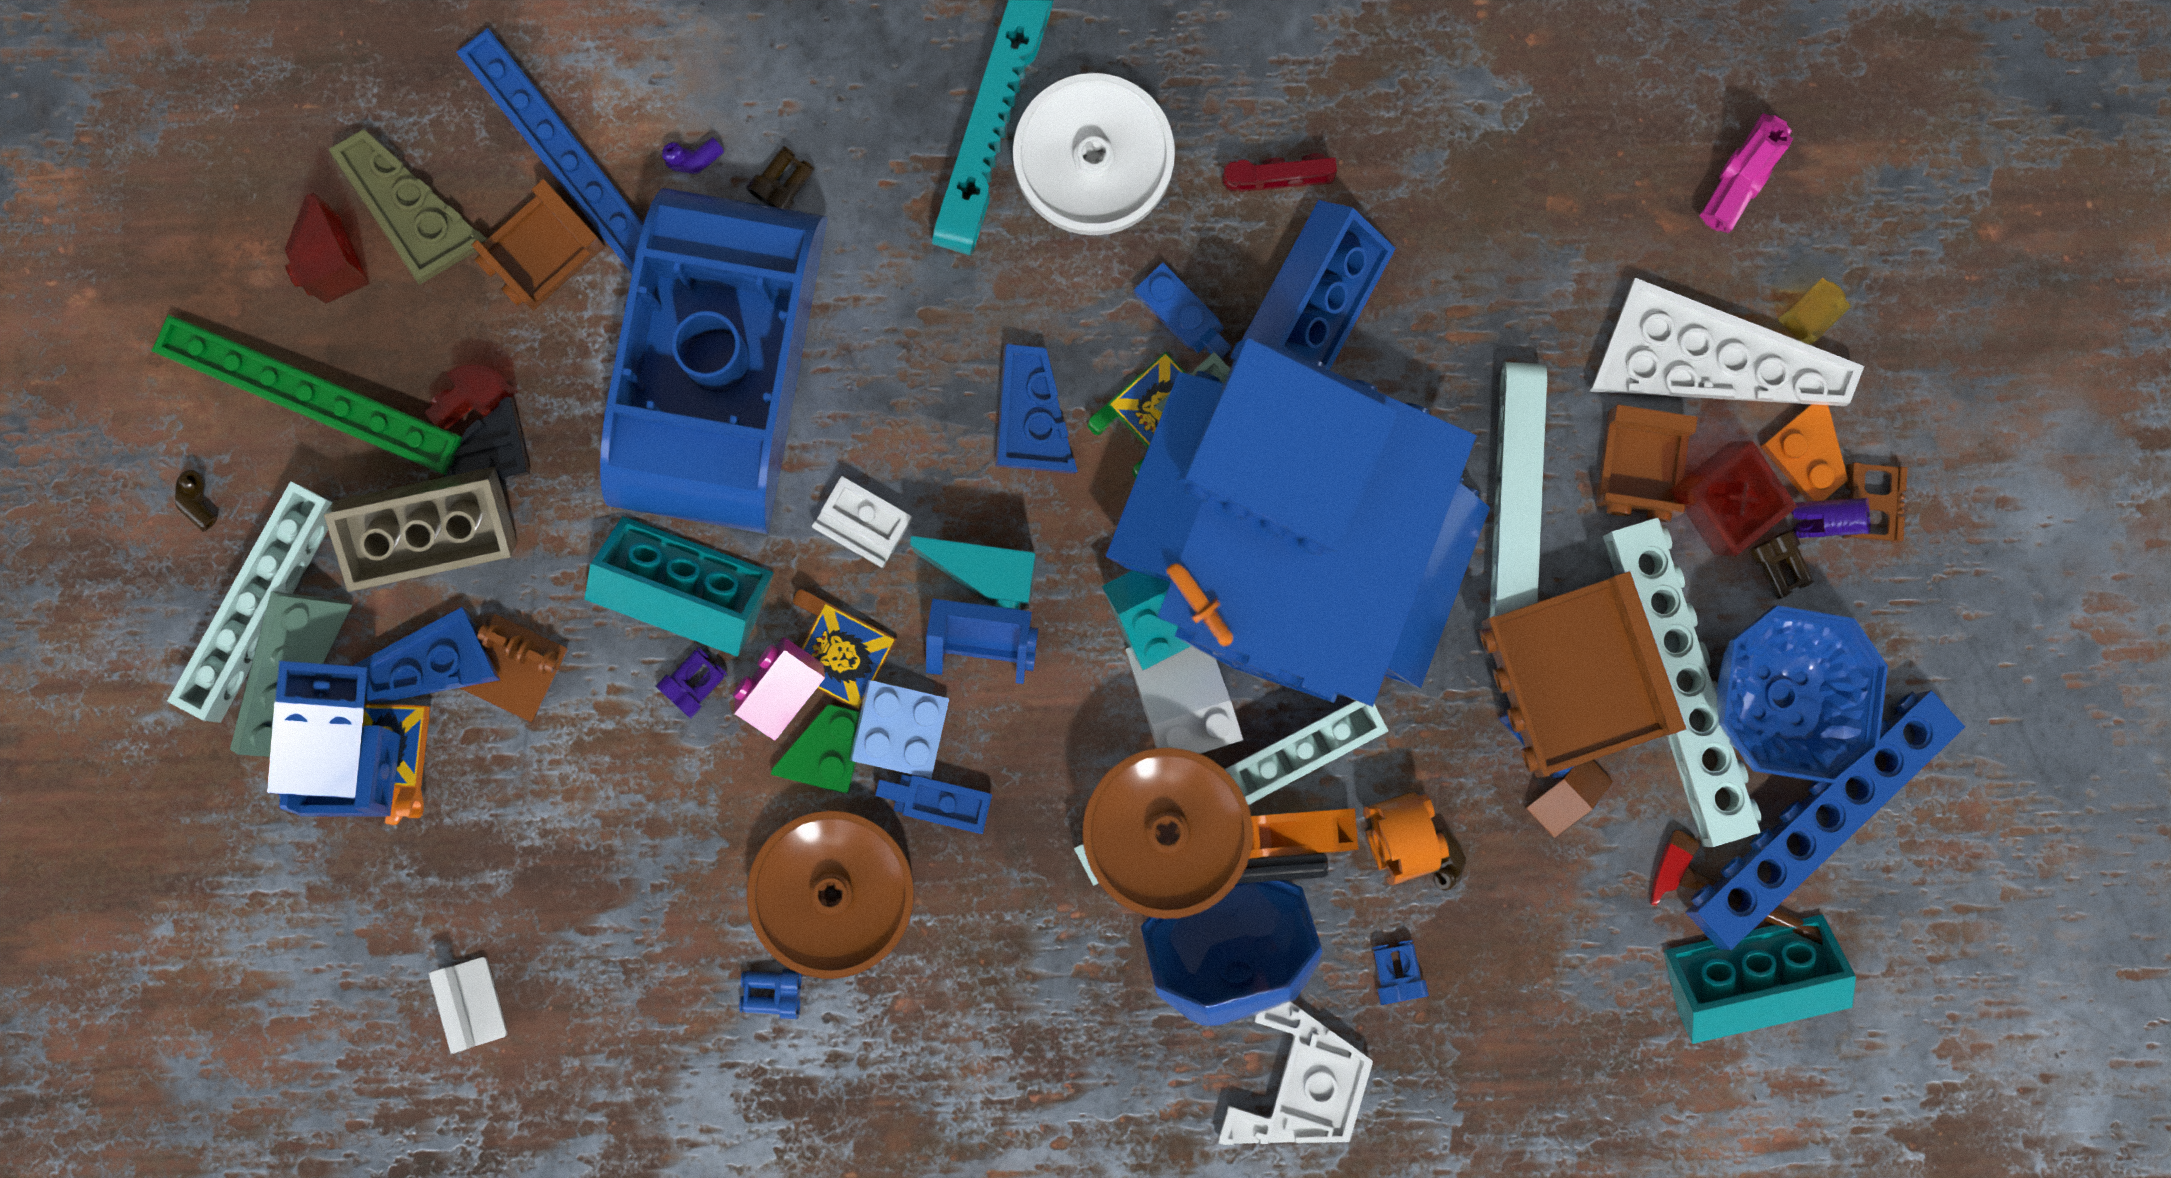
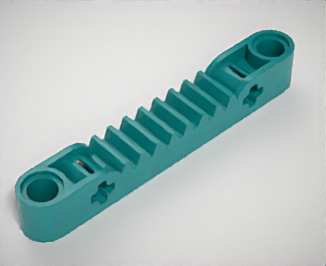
M1008 0L935 225L932 238L933 245L969 256L973 254L989 206L990 194L988 183L992 181L991 168H995L997 165L996 153H1001L1002 150L1001 138L1006 137V123L1011 122V108H1015L1016 94L1021 91L1020 79L1025 78V68L1031 65L1037 57L1054 0ZM1017 39L1024 40V44H1020L1018 49L1011 48V44H1015ZM969 187H974L976 194H972L969 200L963 199L962 192H967Z

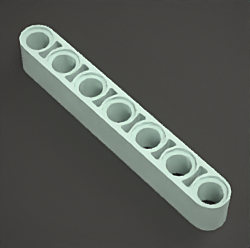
M1504 362L1501 369L1489 618L1538 602L1547 393L1546 364Z

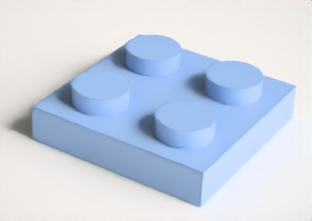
M868 680L849 761L931 779L949 698Z

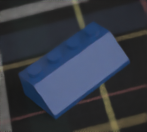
M1318 200L1246 331L1243 340L1250 338L1262 345L1266 342L1300 358L1306 356L1316 359L1325 364V369L1330 370L1396 248L1353 207Z

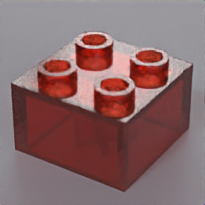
M1730 441L1669 490L1678 504L1685 505V514L1714 555L1736 557L1797 508V505L1753 441Z

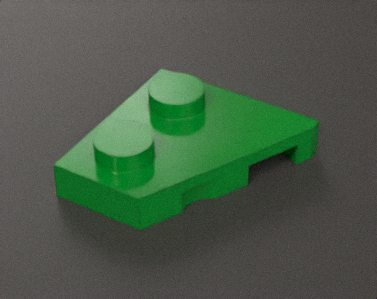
M828 704L772 768L771 775L849 794L857 762L849 760L860 712Z

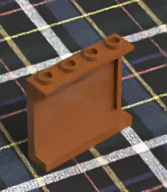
M1630 571L1482 621L1484 629L1480 630V638L1487 654L1493 653L1498 667L1493 670L1497 687L1501 693H1507L1512 707L1507 709L1509 722L1515 733H1521L1525 748L1521 749V755L1528 772L1534 771L1536 778L1546 777L1552 773L1686 730Z

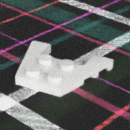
M1292 1002L1256 1014L1253 1019L1254 1022L1291 1033L1294 1036L1271 1115L1266 1117L1228 1105L1217 1142L1223 1145L1284 1142H1350L1373 1061Z

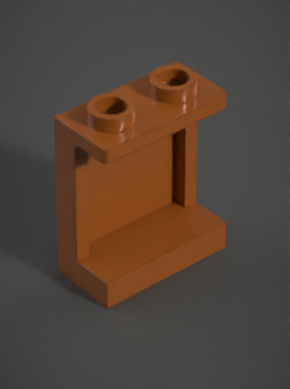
M544 179L531 189L536 196L485 242L480 243L478 240H475L471 244L479 253L474 259L475 262L490 277L497 273L506 282L501 290L517 307L524 302L532 311L605 247Z
M1618 404L1610 409L1607 415L1595 506L1607 507L1606 513L1616 516H1631L1632 511L1647 513V520L1659 518V521L1664 523L1671 522L1672 517L1676 518L1684 514L1685 505L1681 504L1689 437L1696 433L1698 417Z

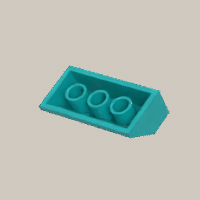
M622 516L590 563L584 600L738 657L752 633L774 572Z
M1824 915L1803 918L1804 923L1801 925L1817 926L1821 932L1822 945L1793 933V929L1796 927L1772 925L1752 930L1732 950L1718 949L1711 940L1664 950L1677 1012L1691 1043L1695 1044L1853 1008L1856 975Z

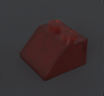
M314 192L306 195L284 249L290 261L289 264L285 265V268L295 287L301 286L308 296L313 295L327 304L370 283L338 213Z

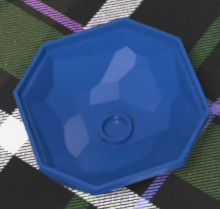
M1285 880L1236 884L1223 899L1200 913L1169 919L1149 916L1141 925L1157 995L1189 1020L1203 1026H1214L1240 1020L1295 1000L1307 985L1322 955L1321 943L1303 887Z

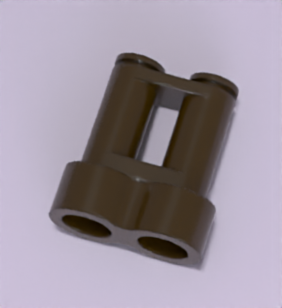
M783 146L762 174H756L746 186V189L756 199L768 206L791 209L794 205L792 199L815 171V168L805 160L801 162L797 160L795 154L789 148ZM787 166H794L796 169L783 185L779 183L777 179Z
M1794 529L1785 531L1750 549L1756 565L1761 564L1775 595L1778 596L1777 599L1789 596L1793 593L1792 589L1796 587L1801 589L1814 583V580H1811L1813 579L1797 547L1801 543ZM1784 559L1787 561L1795 578L1790 584L1778 563Z

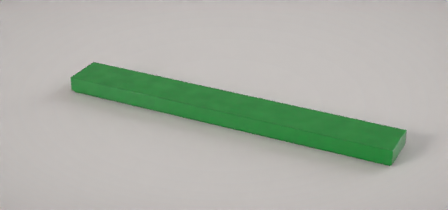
M169 314L151 350L172 361L446 475L449 467L452 466L458 447H461L462 437Z

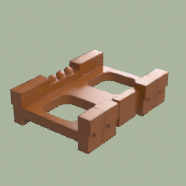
M1856 462L1846 465L1848 481L1845 482V489H1851L1848 499L1868 498L1870 511L1885 512L1888 516V523L1885 535H1842V539L1855 538L1890 541V543H1901L1904 541L1905 517H1901V515L1904 514L1902 507H1904L1905 503L1902 500L1905 499V495L1902 493L1907 489L1908 467L1869 465ZM1867 471H1880L1889 474L1890 486L1887 495L1869 494L1866 492L1865 475Z

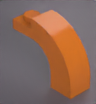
M1355 808L1251 816L1253 839L1249 858L1359 850Z

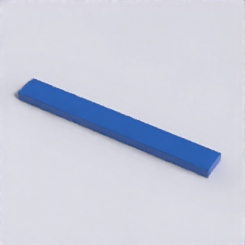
M487 28L456 53L632 274L637 246L643 228L642 221Z

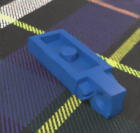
M1163 262L1134 289V294L1189 350L1192 348L1198 354L1205 348L1210 355L1215 352L1222 360L1231 352L1232 347L1219 334L1224 330L1219 319Z
M902 775L900 785L879 780L875 796L895 800L893 811L901 812L904 816L983 834L992 798L990 793L912 775V777Z

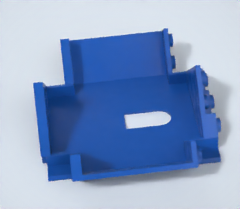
M1265 342L1264 346L1398 411V415L1337 552H1323L1321 556H1316L1298 547L1300 541L1285 534L1284 538H1278L1260 529L1262 522L1247 516L1246 520H1241L1222 511L1224 504L1212 498H1209L1208 502H1203L1187 495L1184 492L1186 486L1176 482L1177 476L1185 473L1224 383L1219 382L1220 379L1204 371L1198 370L1195 376L1178 372L1106 557L1126 569L1171 582L1157 617L1178 626L1174 637L1234 670L1335 703L1337 695H1341L1372 707L1384 676L1421 689L1490 509L1486 503L1478 498L1479 492L1463 485L1464 479L1461 478L1477 435L1429 415L1430 411L1425 407L1409 402L1404 404L1377 392L1378 388L1368 382L1357 379L1352 381L1324 368L1325 364L1316 359L1306 356L1300 358ZM1175 563L1183 566L1209 602L1215 598L1219 601L1221 605L1215 611L1218 612L1217 615H1220V618L1223 619L1222 622H1225V625L1228 626L1227 629L1233 634V642L1230 645H1220L1217 637H1214L1213 633L1210 632L1211 629H1208L1209 626H1206V623L1203 622L1204 619L1197 624L1193 621L1191 617L1196 612L1168 575L1166 569Z

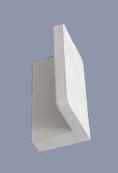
M486 957L428 973L451 1054L508 1035L489 962Z

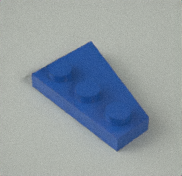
M1011 344L1004 346L995 467L1076 474L1078 471L1075 459L1072 458L1067 438L1069 435L1066 424L1063 422L1057 398L1058 392L1046 348Z

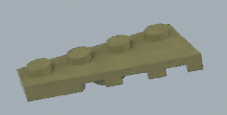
M361 130L329 149L331 156L418 285L477 252L471 245L475 240H478L480 243L487 240L479 231H475L462 219V216L451 206H447L422 180L417 179L394 155L366 130Z

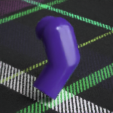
M711 137L696 150L682 148L677 142L668 143L662 150V157L665 160L666 166L673 171L698 174L724 154L725 151Z

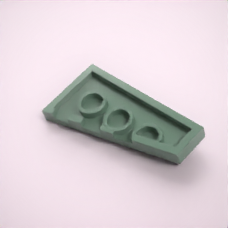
M271 591L230 750L238 755L271 757L279 661L323 664L352 604L344 600Z

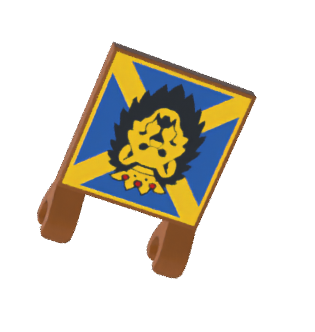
M799 589L793 598V603L817 616L800 647L824 664L825 678L817 687V690L860 711L867 681H876L897 639L818 597Z

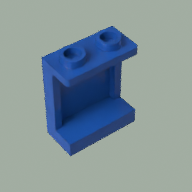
M932 599L926 634V673L942 675L945 654L1015 662L1017 663L1015 683L1024 684L1025 671H1034L1038 628L1031 627L1032 611Z
M364 726V732L361 733L355 798L279 794L280 809L302 817L390 816L401 735L381 726Z

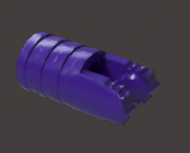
M1868 498L1796 502L1790 505L1791 514H1793L1794 519H1807L1806 521L1798 522L1794 527L1798 538L1870 534L1871 518Z

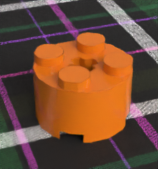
M1408 792L1364 807L1363 817L1365 819L1371 817L1373 828L1365 831L1368 844L1378 869L1387 868L1391 876L1387 877L1389 885H1396L1438 871L1441 867V859L1449 856L1444 836L1441 833L1436 834L1431 818L1435 816L1432 802L1427 794L1418 796L1415 792Z

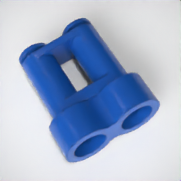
M1413 940L1398 942L1397 945L1399 946L1387 948L1389 944L1373 947L1375 949L1374 956L1381 988L1377 989L1380 1005L1429 996L1426 980H1421L1415 947L1411 943ZM1399 951L1404 975L1403 978L1398 979L1395 976L1391 953Z
M785 968L782 970V973L742 971L741 987L744 988V996H741L739 1001L740 1013L744 1011V1013L779 1014L781 1019H798L801 1006L802 974ZM752 988L775 989V996H751Z

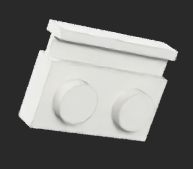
M841 476L812 528L884 569L886 562L894 552L913 517Z

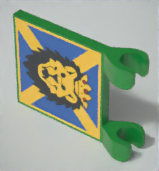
M1165 351L1116 397L1090 418L1087 425L1088 429L1098 436L1119 418L1148 449L1162 415L1154 407L1171 392L1178 372H1186ZM1145 457L1134 466L1131 472L1135 478L1138 476Z

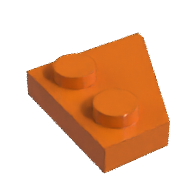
M1810 404L1760 446L1808 502L1824 501L1848 481L1828 405Z

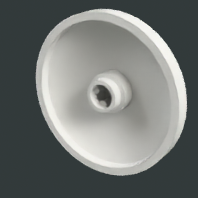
M1078 74L1048 86L1028 105L1020 118L1014 136V170L1017 182L1026 200L1048 222L1077 234H1111L1131 227L1141 221L1162 199L1169 185L1174 166L1175 149L1173 134L1160 106L1139 86L1109 74Z

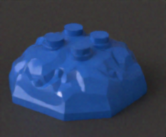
M1778 605L1772 606L1733 637L1726 646L1720 665L1718 686L1715 688L1719 725L1729 737V744L1738 750L1745 764H1748L1754 772L1825 783H1837L1879 748L1888 665L1855 618Z

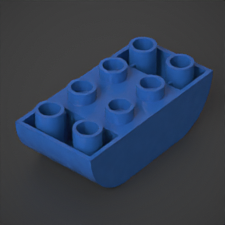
M662 188L658 191L649 207L637 246L605 410L601 442L600 479L603 499L607 506L769 534L827 227V216L669 188Z

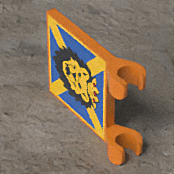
M364 704L362 732H364V726H381L401 735L394 788H401V791L395 802V813L398 816L420 818L424 811L421 785L430 707L421 705Z

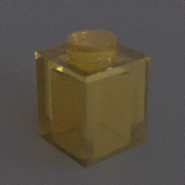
M1821 278L1811 285L1778 320L1799 341L1810 345L1818 340L1852 306L1845 300L1846 295L1838 285Z

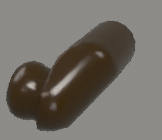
M186 470L180 474L176 482L175 506L202 532H205L215 524L217 516L203 505L204 483L200 473L195 470Z
M1446 827L1436 834L1441 833L1444 836L1449 856L1441 859V867L1438 871H1435L1433 876L1435 886L1443 891L1451 890L1458 886L1466 865L1464 853Z

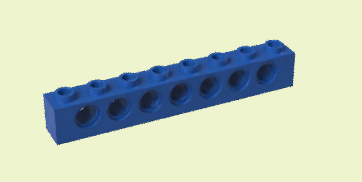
M1932 690L1917 694L1912 691L1902 697L1894 706L1897 712L1888 721L1885 718L1882 719L1879 748L1837 783L1813 781L1808 787L1811 793L1801 803L1794 801L1779 814L1778 817L1782 821L1771 831L1769 828H1766L1756 835L1749 843L1752 849L1742 859L1736 856L1720 870L1723 877L1713 886L1710 884L1703 886L1692 896L1691 901L1694 904L1685 913L1718 949L1732 950L1965 728V725ZM1906 724L1911 726L1915 733V739L1912 744H1909L1903 735ZM1878 751L1886 759V768L1883 772L1877 769L1874 762ZM1849 778L1856 783L1858 788L1855 799H1851L1845 791V785ZM1820 806L1824 807L1829 815V821L1825 827H1822L1816 819V812ZM1791 833L1796 835L1800 842V849L1796 855L1790 853L1787 848V839ZM1762 861L1766 862L1771 869V876L1766 883L1762 882L1757 874V868ZM1732 889H1736L1742 898L1741 906L1736 911L1732 910L1728 904V894Z

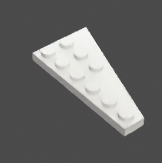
M1635 278L1624 301L1590 391L1847 406L1852 400L1864 366Z

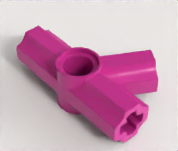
M1764 113L1758 118L1741 148L1738 147L1724 166L1718 177L1721 181L1699 215L1707 226L1727 234L1732 231L1749 201L1754 199L1763 188L1773 171L1774 165L1790 146L1793 138L1790 136L1792 130L1787 126V122L1775 115L1771 116Z

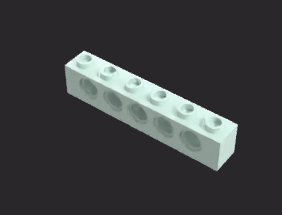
M290 481L167 702L203 721L221 723L251 669L270 593L275 591L293 594L328 531L324 513L332 504V501Z

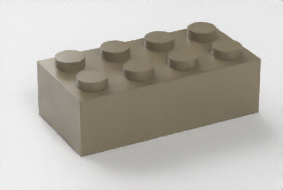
M495 466L335 500L324 513L347 592L509 558L517 544Z

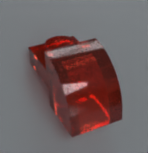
M464 365L447 373L456 387L453 390L445 389L437 394L430 403L432 406L425 411V414L436 426L447 430L473 408L486 417L499 406V401L509 396L512 398L518 392L510 382L496 371L482 365Z

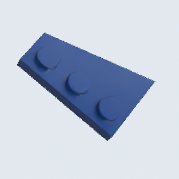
M463 607L352 665L367 667L365 695L368 701L373 704L500 680L485 646L482 644V640L477 638L478 632L468 611Z

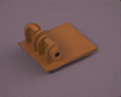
M494 614L489 625H482L477 638L482 640V644L485 646L500 680L461 687L460 689L532 723L568 648Z

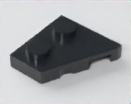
M510 396L503 398L498 402L499 406L482 420H476L466 429L460 442L461 447H458L454 455L456 458L444 477L494 466L496 467L499 481L530 474L513 398Z

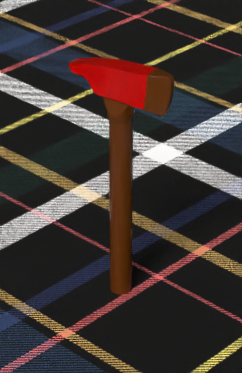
M1674 830L1665 847L1652 887L1651 905L1657 906L1665 892L1676 890L1678 886L1693 888L1698 891L1707 884L1713 886L1717 882L1699 874L1689 866L1700 845L1682 831ZM1732 889L1728 894V904L1739 909L1742 903L1741 895L1737 890ZM1775 908L1764 919L1774 925L1796 927L1793 929V933L1820 945L1823 944L1821 932L1817 926H1801L1804 924L1802 919L1778 908Z

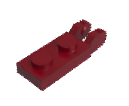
M1314 153L1301 157V161L1285 162V158L1275 157L1265 159L1261 162V165L1255 166L1247 159L1238 160V162L1234 160L1229 162L1228 165L1226 164L1223 170L1222 183H1224L1223 187H1226V190H1230V192L1332 184L1337 173L1336 157L1325 158V154Z

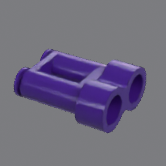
M698 647L696 648L697 651L694 650L670 677L666 674L655 685L662 694L690 719L702 708L700 703L725 678L724 675H728L716 663L715 667H713L706 660L709 657ZM705 665L709 671L693 688H690L686 684L687 681Z

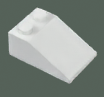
M1191 646L1143 671L1130 648L1125 649L1156 748H1180L1201 754L1243 740L1228 691L1214 658Z

